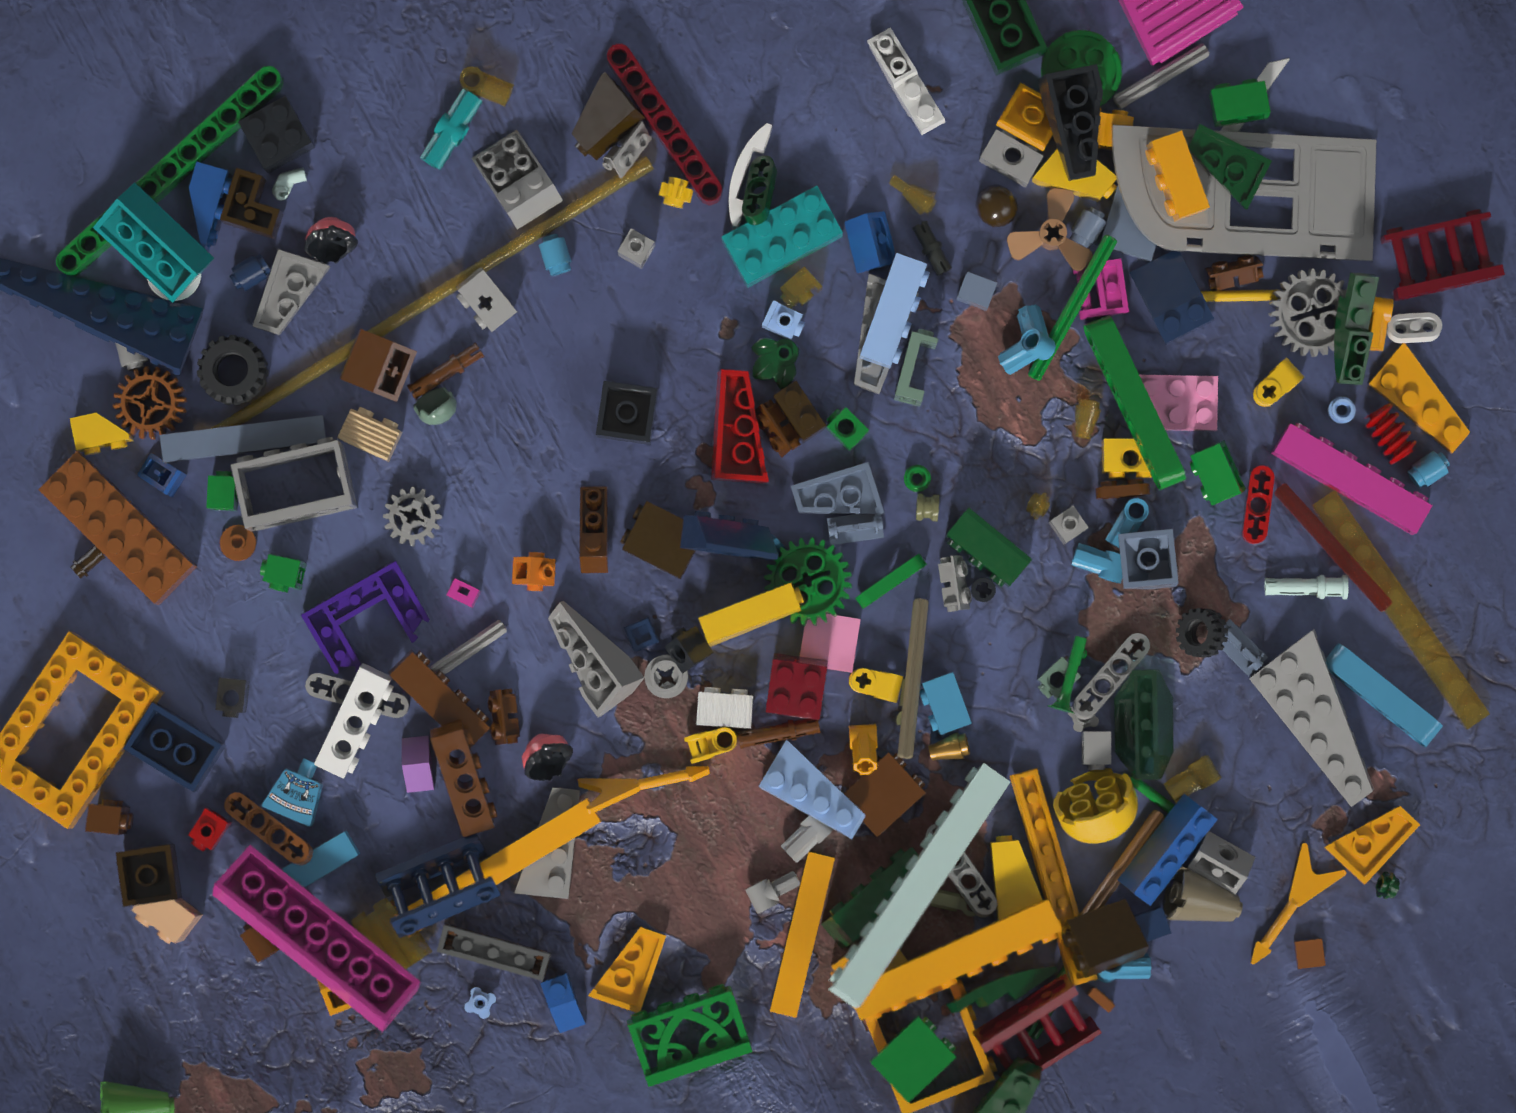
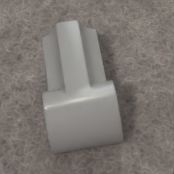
M808 816L800 824L801 827L781 847L797 863L817 843L820 844L834 829Z

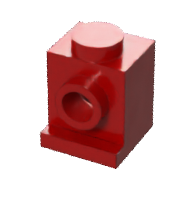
M205 808L188 836L193 838L191 844L201 851H205L206 848L214 850L232 822L214 810ZM205 826H209L212 831L208 837L202 833V829Z

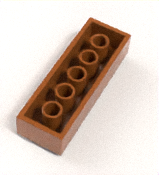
M78 451L38 489L156 605H160L197 568L147 516Z

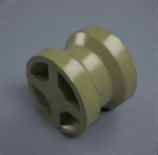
M917 494L916 520L921 521L924 518H930L931 521L938 522L939 495L934 494L931 497H925L924 494Z

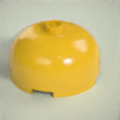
M1111 768L1091 770L1071 779L1074 785L1063 792L1058 791L1053 802L1055 813L1064 831L1077 841L1091 844L1107 842L1123 834L1135 820L1138 810V798L1130 777L1126 773L1123 775L1113 773ZM1089 780L1096 781L1095 789L1099 796L1096 799V801L1094 800L1089 785L1083 782Z

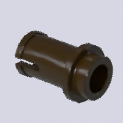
M93 545L77 561L74 559V564L70 568L80 579L84 576L88 577V572L106 557Z

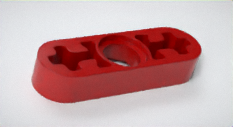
M1263 465L1254 468L1248 478L1242 537L1249 544H1258L1264 541L1268 533L1275 476L1269 467ZM1260 471H1264V476L1269 477V480L1265 481L1262 486V491L1268 490L1267 495L1261 492L1252 493V488L1258 489L1259 480L1254 479V476L1260 474ZM1255 497H1260L1265 501L1266 507L1261 513H1256L1251 509L1250 503ZM1249 515L1256 518L1264 517V522L1258 521L1257 529L1261 530L1262 534L1256 536V539H1252V534L1247 533V530L1254 525V519L1248 520Z

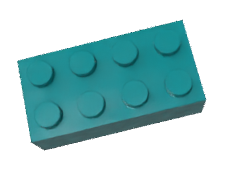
M815 186L770 210L767 220L759 225L746 223L723 235L722 242L746 287L749 288L842 238L843 232L818 186Z

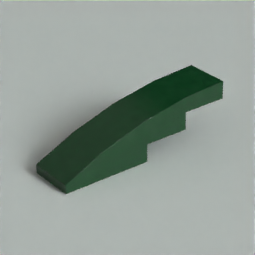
M1056 966L1031 969L998 978L969 990L946 1005L951 1013L962 1011L973 1002H976L979 1008L988 1006L1002 996L1006 1002L1015 1001L1055 974L1058 969Z

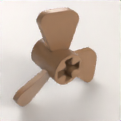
M1054 188L1048 192V220L1042 224L1040 231L1012 232L1008 235L1007 244L1013 259L1021 260L1042 246L1047 250L1059 249L1070 267L1075 271H1081L1089 264L1093 257L1092 251L1066 238L1067 228L1063 220L1074 201L1072 191ZM1049 227H1055L1058 234L1061 235L1058 240L1055 237L1051 241L1046 238Z

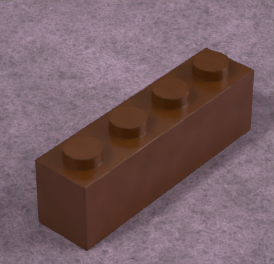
M411 649L388 672L389 676L440 726L462 720L464 729L469 728L474 743L470 744L471 748L490 729L486 723L489 718L479 708L474 711L467 704L470 699L460 689L454 692L447 685L450 679L440 670L435 673L428 666L431 661L421 651L416 654Z

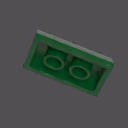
M969 507L946 535L950 539L947 542L950 547L958 553L962 550L970 556L968 561L979 570L983 567L991 573L989 578L1001 588L1004 584L1010 587L1032 561V558Z

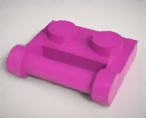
M1107 260L1096 280L1100 308L1092 309L1089 292L1081 307V311H1079L1080 320L1129 313L1122 260ZM1087 266L1081 271L1073 270V274L1077 276V283Z

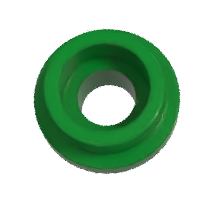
M913 465L904 474V483L913 492L924 491L931 482L930 472L922 465ZM920 474L922 482L919 484L914 483L912 476Z

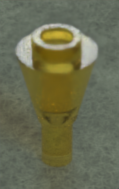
M896 175L891 178L889 184L902 193L919 215H922L924 212L928 214L933 209L937 201L934 199L935 192L913 184H907Z

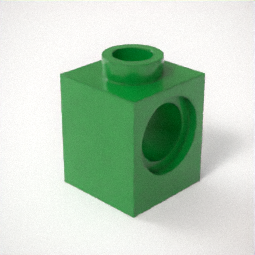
M846 407L842 411L837 408L827 419L830 424L826 429L849 451L869 432V429ZM844 420L850 421L854 427V430L847 435L842 434L838 430V424Z
M216 471L215 476L208 475L206 508L210 510L237 511L238 495L232 472Z

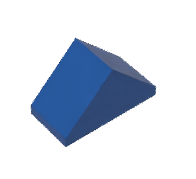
M150 453L137 476L173 498L187 474L167 462L163 463V459Z

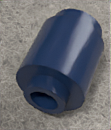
M261 254L256 257L252 255L232 267L233 274L229 277L237 290L242 287L244 291H247L267 279L266 275L270 274L271 270Z

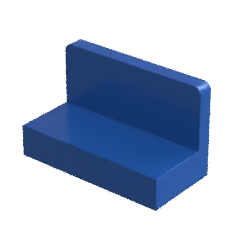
M885 211L866 213L845 221L857 273H863L874 268L892 266L896 254Z

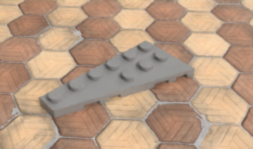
M1313 629L1249 679L1352 807L1373 792L1374 787L1356 745L1354 733L1349 726L1348 717L1335 682L1327 667L1326 658L1318 643L1316 631Z

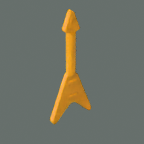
M688 766L686 770L643 779L580 778L578 779V786L600 793L587 806V814H593L638 793L640 790L686 780L693 782L710 774L708 766Z
M1302 843L1288 902L1261 942H1255L1250 963L1256 964L1271 953L1270 946L1297 907L1302 906L1346 875V871L1339 870L1319 875L1314 874L1311 868L1307 843Z

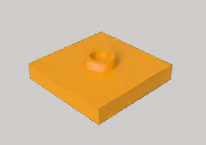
M1020 82L996 126L1044 151L1053 134L1043 107L1041 94Z

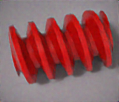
M1392 403L1382 406L1365 417L1370 418L1366 428L1376 427L1371 436L1382 437L1377 444L1378 447L1388 446L1383 453L1384 456L1393 454V458L1389 462L1390 465L1415 451L1412 448L1417 443L1416 440H1406L1411 434L1410 431H1400L1405 422L1395 423L1399 413H1389L1393 407Z

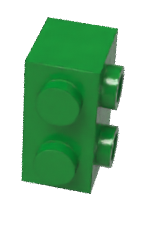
M1248 79L1242 81L1241 85L1231 86L1230 83L1216 85L1215 89H1211L1209 95L1215 127L1268 119L1271 112L1265 81L1258 82L1257 79Z
M1225 440L1199 450L1190 456L1192 459L1189 462L1191 470L1195 476L1199 475L1203 484L1200 486L1202 495L1206 501L1210 500L1212 506L1237 496L1246 490Z
M268 554V559H263L260 575L264 576L263 581L269 583V588L272 590L288 593L289 588L301 590L307 564L299 560Z

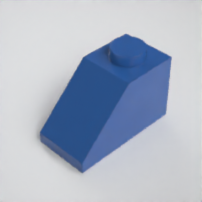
M568 972L540 983L559 1033L586 1024Z

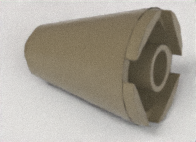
M1181 866L1172 878L1174 879L1172 887L1166 886L1163 910L1165 915H1168L1166 918L1169 920L1232 922L1241 915L1243 904L1240 902L1238 895L1187 867Z

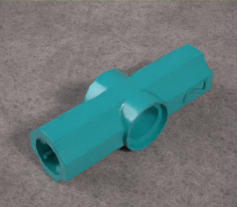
M462 89L448 113L445 112L434 129V136L420 158L430 166L441 170L455 146L458 147L469 130L468 125L483 101L471 92Z

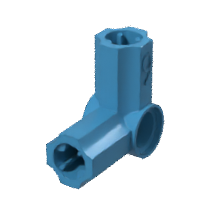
M1025 305L1019 309L1017 318L1022 332L1021 340L1001 352L998 356L1005 372L1010 375L1036 359H1049L1055 352V342L1048 336L1041 308L1037 305Z

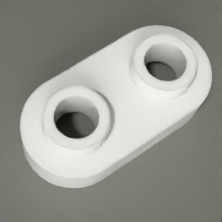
M1429 312L1397 314L1388 322L1387 335L1396 343L1433 341L1440 335L1442 321L1436 314ZM1423 327H1429L1432 331L1426 332L1423 330ZM1396 329H1403L1404 333L1400 334Z

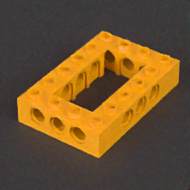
M69 631L0 733V784L65 828H74L88 807V804H90L125 752L124 746L152 702L158 703L164 692L75 632ZM78 670L120 698L121 701L61 790L55 787L57 784L44 780L33 772V768L20 764L16 761V758L28 751L30 748L28 744L38 729L44 727L45 724L43 722L53 707L59 705V698L69 683L73 684Z

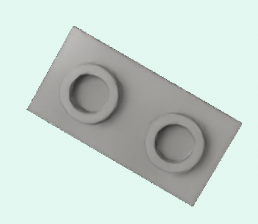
M642 121L618 141L621 147L614 145L603 158V166L607 170L615 168L620 178L624 177L652 139Z
M963 556L940 558L941 564H938L941 583H951V587L942 588L944 607H947V612L970 609L969 603L972 601V595L966 583L968 568L963 560Z

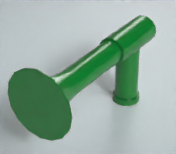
M1075 636L1060 695L1055 703L1048 705V707L1075 714L1070 707V697L1081 660L1087 657V651L1085 650L1086 638Z

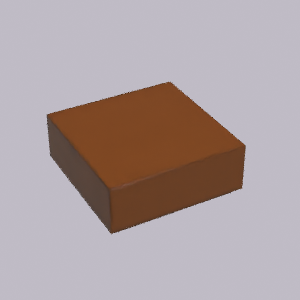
M1322 938L1294 941L1297 969L1326 966Z
M1092 986L1086 993L1108 1013L1115 1007V1003L1095 986Z

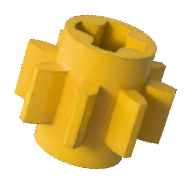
M669 177L668 183L662 182L659 195L664 197L663 204L683 208L684 202L690 203L693 191L688 188L689 182L675 177Z

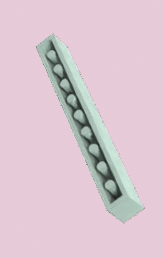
M985 763L978 768L973 767L964 779L968 782L963 791L958 789L950 800L953 806L948 813L944 810L935 822L938 828L934 834L929 832L920 844L924 848L920 855L917 857L914 854L905 867L909 871L903 879L898 877L890 889L893 895L889 901L884 899L875 911L878 917L872 924L869 921L860 933L863 937L858 946L852 945L845 956L848 961L843 969L838 967L831 976L830 981L833 984L829 990L854 1008L862 1005L1010 784L1009 780Z

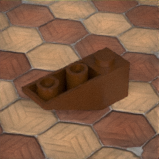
M607 486L580 487L579 558L581 573H608Z

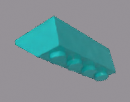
M135 182L114 201L93 227L172 303L214 260V257Z

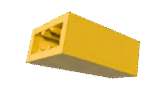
M1056 149L1032 179V182L1036 185L1050 189L1070 190L1076 196L1098 202L1103 196L1108 199L1117 188L1114 184L1117 180L1116 175L1098 160L1095 176L1068 181L1058 149Z

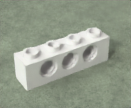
M364 663L360 666L314 765L343 779L347 772L353 774L359 761L355 755L359 748H365L371 736L366 732L370 724L376 725L382 713V710L378 709L381 700L387 701L394 686L390 685L392 678L389 675ZM364 691L372 693L374 702L371 704L364 703L361 700L360 694ZM349 717H360L363 726L360 728L352 727L349 723ZM338 741H348L351 745V751L342 752L338 748Z

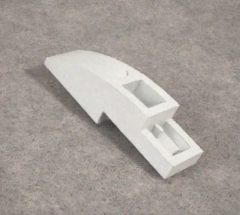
M889 28L869 39L867 43L879 66L921 135L945 122L944 116L918 76L916 68L892 29Z

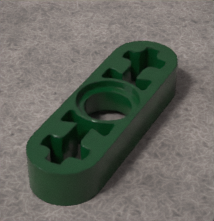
M767 155L755 158L750 165L742 213L747 223L751 225H759L766 221L769 216L777 168L773 159ZM758 187H766V189L762 193H753L754 190Z

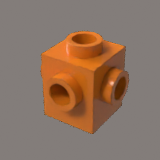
M529 552L528 557H513L512 584L527 585V591H543V586H554L556 559L545 558V553Z

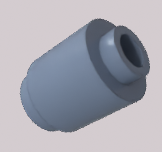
M1090 207L1089 211L1083 209L1070 231L1072 233L1070 240L1089 249L1091 244H1095L1107 223L1103 220L1104 214Z

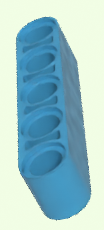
M1338 643L1327 656L1326 664L1333 676L1426 748L1443 727L1438 720L1342 644Z

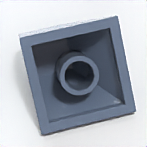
M1173 529L1118 534L1124 589H1159L1176 587L1178 585Z

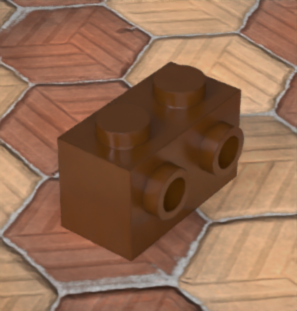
M102 799V804H88L85 831L123 835L127 834L128 829H132L133 813H130V807L123 806V801Z

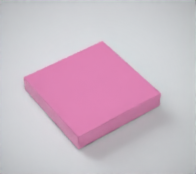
M826 614L827 622L825 623L819 617L817 618V626H814L811 619H808L806 626H804L800 657L828 660L827 669L852 673L861 619L838 615L834 617L831 614Z

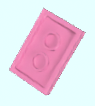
M1139 375L1165 430L1217 431L1218 376Z

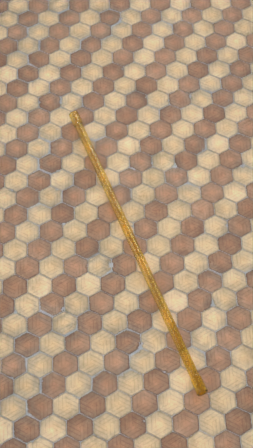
M646 156L633 163L623 178H620L619 175L614 176L367 331L380 337L387 335L456 292V286L480 267L485 272H488L630 182H635L654 170L652 164ZM356 338L210 429L242 425L348 359Z

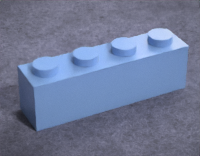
M896 253L860 354L861 359L889 369L892 362L898 364L903 350L898 347L901 337L907 339L912 323L907 322L910 311L916 313L921 299L916 296L919 286L925 288L930 272L925 271L927 263Z

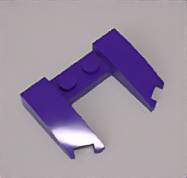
M396 559L329 599L301 613L304 622L335 674H339L338 667L355 666L357 673L362 665L340 624L386 598L411 643L415 642L418 638L414 632L421 621L429 622L430 619Z

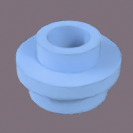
M1337 397L1329 404V417L1338 424L1348 423L1355 416V405L1347 397ZM1338 406L1346 408L1345 415L1337 413Z

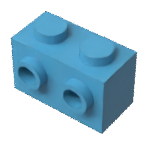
M953 672L921 684L923 689L920 690L919 694L923 705L929 704L932 712L928 719L933 732L938 730L939 734L942 735L972 724Z

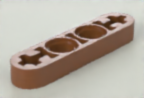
M234 792L226 798L224 803L225 811L287 860L300 866L307 864L313 856L312 847L250 798L238 792ZM235 801H241L240 804L244 808L249 810V812H247V814H244L242 811L238 809L235 810L236 807L233 805V803ZM257 814H263L265 822L260 828L252 826V819ZM279 829L285 832L284 841L280 844H274L272 840L273 833ZM293 844L297 848H302L303 857H296V853L288 848V846Z

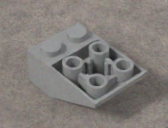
M515 130L471 158L517 230L563 201L553 182L518 130Z

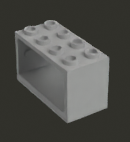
M333 437L317 440L318 445L307 446L306 443L290 446L291 451L284 453L280 452V449L264 452V457L253 458V455L237 458V463L231 464L245 529L254 532L358 508L344 445L336 439L333 440ZM335 452L338 464L337 473L338 477H341L344 495L254 515L245 477L246 472Z

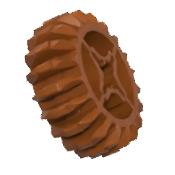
M147 366L144 367L143 376L138 369L133 370L135 379L125 375L124 378L128 382L127 386L118 383L117 387L123 390V393H114L113 397L121 400V403L113 404V408L117 410L122 409L115 417L118 420L126 418L122 422L121 427L126 429L131 426L129 434L134 436L140 430L139 438L145 439L147 432H149L150 439L155 440L157 437L156 431L160 435L166 434L164 428L167 427L170 431L174 432L176 429L171 423L173 421L182 423L183 420L177 417V413H186V409L179 407V404L186 403L187 398L178 397L185 390L183 387L174 388L179 383L177 378H173L168 382L171 376L170 372L165 371L161 376V369L155 367L151 375V370ZM150 382V386H147L146 391L142 395H132L138 386ZM159 383L163 384L169 391L171 404L160 400ZM149 397H152V400L162 406L155 405L154 408L151 407L148 410V407L140 401L149 400ZM129 403L140 407L141 424L132 417ZM168 411L163 420L149 425L157 412Z

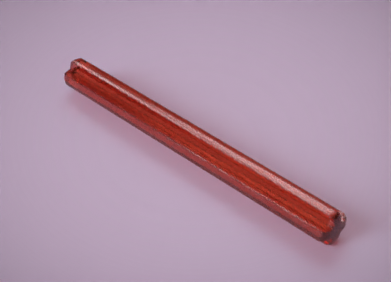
M1286 483L1279 486L1274 492L1275 496L1380 612L1390 607L1392 600Z

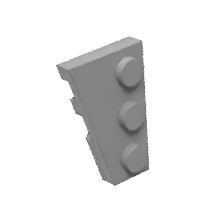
M278 249L253 327L280 336L328 272L330 266Z

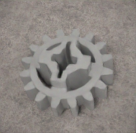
M411 487L409 494L404 489H400L401 496L398 498L392 495L391 498L394 503L392 505L385 504V507L390 510L388 514L383 515V518L390 521V523L385 525V529L393 528L394 531L390 536L393 539L401 536L400 544H404L408 539L410 546H415L416 540H419L424 545L426 544L424 537L428 536L433 539L435 536L431 531L433 529L440 530L441 528L436 524V520L443 519L442 515L436 514V511L441 506L440 504L433 505L432 502L435 497L431 495L426 498V490L424 489L419 494H416L415 487ZM408 499H414L411 505L406 507L399 506ZM424 503L430 509L431 519L424 515ZM414 510H417L416 514L424 522L413 520L409 524L410 519L402 512L413 513ZM395 515L401 517L403 522L401 530L396 525ZM423 526L426 528L419 534L411 535L414 529Z

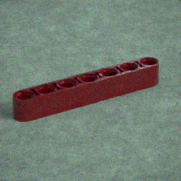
M624 44L612 45L607 52L610 68L643 114L698 198L706 205L717 204L722 197V186L630 49ZM617 52H623L627 55V59L624 63L617 64L612 60L613 55ZM630 75H640L642 82L637 86L629 85L627 80ZM648 96L657 99V104L653 108L644 107L642 102ZM667 118L673 123L672 127L667 131H662L657 127V124L661 119ZM677 141H684L688 147L684 152L677 153L672 149L673 144ZM692 163H698L702 166L703 170L698 175H691L687 171L688 166ZM708 185H713L718 190L717 194L712 198H708L702 193L703 189Z

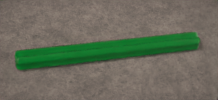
M1104 235L1049 334V337L1055 342V352L1047 360L1036 359L1028 372L1031 378L1037 381L1042 379L1117 244V240L1112 236Z

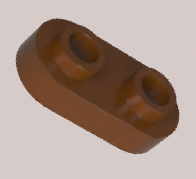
M1144 479L1127 480L1128 485H1117V481L1100 482L1101 487L1095 488L1096 499L1150 495V484L1144 483Z

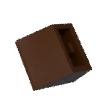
M359 329L340 379L397 402L417 351Z

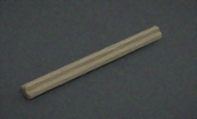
M916 598L913 601L898 746V757L903 759H911L914 752L929 603L928 600Z

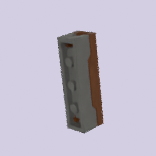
M449 924L444 925L437 952L541 981L545 979L552 954L551 952Z

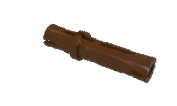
M474 342L457 355L453 353L449 356V360L411 384H408L407 387L410 392L421 387L412 393L415 400L458 372L462 374L465 372L464 369L484 358L485 356L481 350L470 355L479 349L477 343Z
M809 718L796 721L789 719L786 723L737 732L741 749L786 739L794 741L797 740V737L821 733L819 720Z

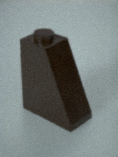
M604 72L600 76L571 134L578 141L575 144L576 148L585 157L589 154L597 161L645 117L617 82Z

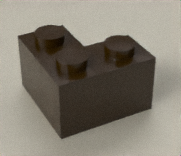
M236 168L220 217L224 224L276 240L284 214L279 209L259 203L266 183L263 176Z

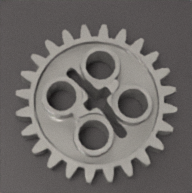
M1312 268L1308 270L1306 276L1305 272L1301 270L1298 271V279L1293 274L1288 276L1290 284L1284 281L1280 282L1279 285L1283 291L1277 290L1273 292L1278 301H1271L1269 303L1276 308V311L1268 313V316L1276 317V321L1271 323L1270 327L1279 328V331L1274 336L1279 337L1283 335L1285 338L1281 345L1284 346L1291 343V352H1295L1300 348L1301 356H1305L1310 350L1311 357H1316L1319 350L1322 355L1328 354V347L1334 351L1335 324L1332 329L1326 327L1324 319L1327 315H1330L1336 323L1339 297L1346 296L1347 289H1341L1345 282L1344 280L1334 282L1336 274H1330L1325 278V270H1320L1316 276L1315 269ZM1319 289L1324 290L1327 294L1325 303H1321L1317 299L1316 294ZM1294 296L1298 297L1301 301L1302 306L1299 311L1291 306V300ZM1331 304L1335 305L1333 310L1297 321H1291L1292 316ZM1302 322L1309 327L1307 337L1302 336L1299 332V326Z

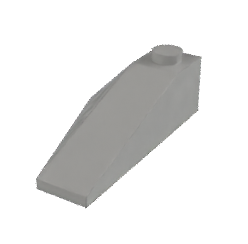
M561 601L548 617L560 647L567 650L572 663L569 664L571 672L577 673L582 687L579 688L581 695L597 717H601L631 695L645 678L626 653L565 601Z

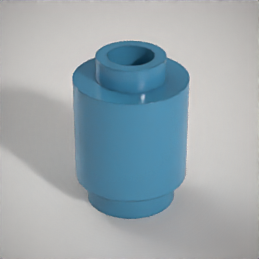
M558 234L542 238L543 243L538 246L545 268L549 270L550 275L555 276L570 271V263L572 261L565 238H559Z
M1432 451L1412 464V468L1407 473L1418 489L1424 486L1427 488L1449 473L1447 467L1450 464L1443 453L1437 454L1435 451Z

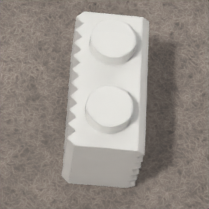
M704 687V692H698L696 725L751 729L753 695H748V690L732 689L731 694L720 693L721 688Z

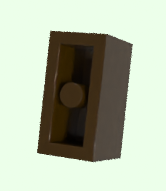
M797 381L774 395L773 399L803 443L826 429L822 418Z

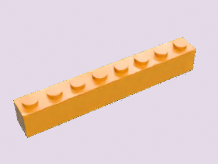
M1049 900L1040 901L883 972L862 1005L855 1008L860 1021L865 1018L867 1023L882 1017L881 1011L890 1007L892 1011L898 1010L908 1005L906 1000L914 996L918 1000L933 994L932 988L939 985L943 989L957 983L956 978L965 973L968 977L974 976L983 971L981 966L991 962L995 966L1008 960L1006 955L1017 951L1018 955L1033 949L1032 943L1041 939L1043 944L1058 937L1057 932L1062 929Z

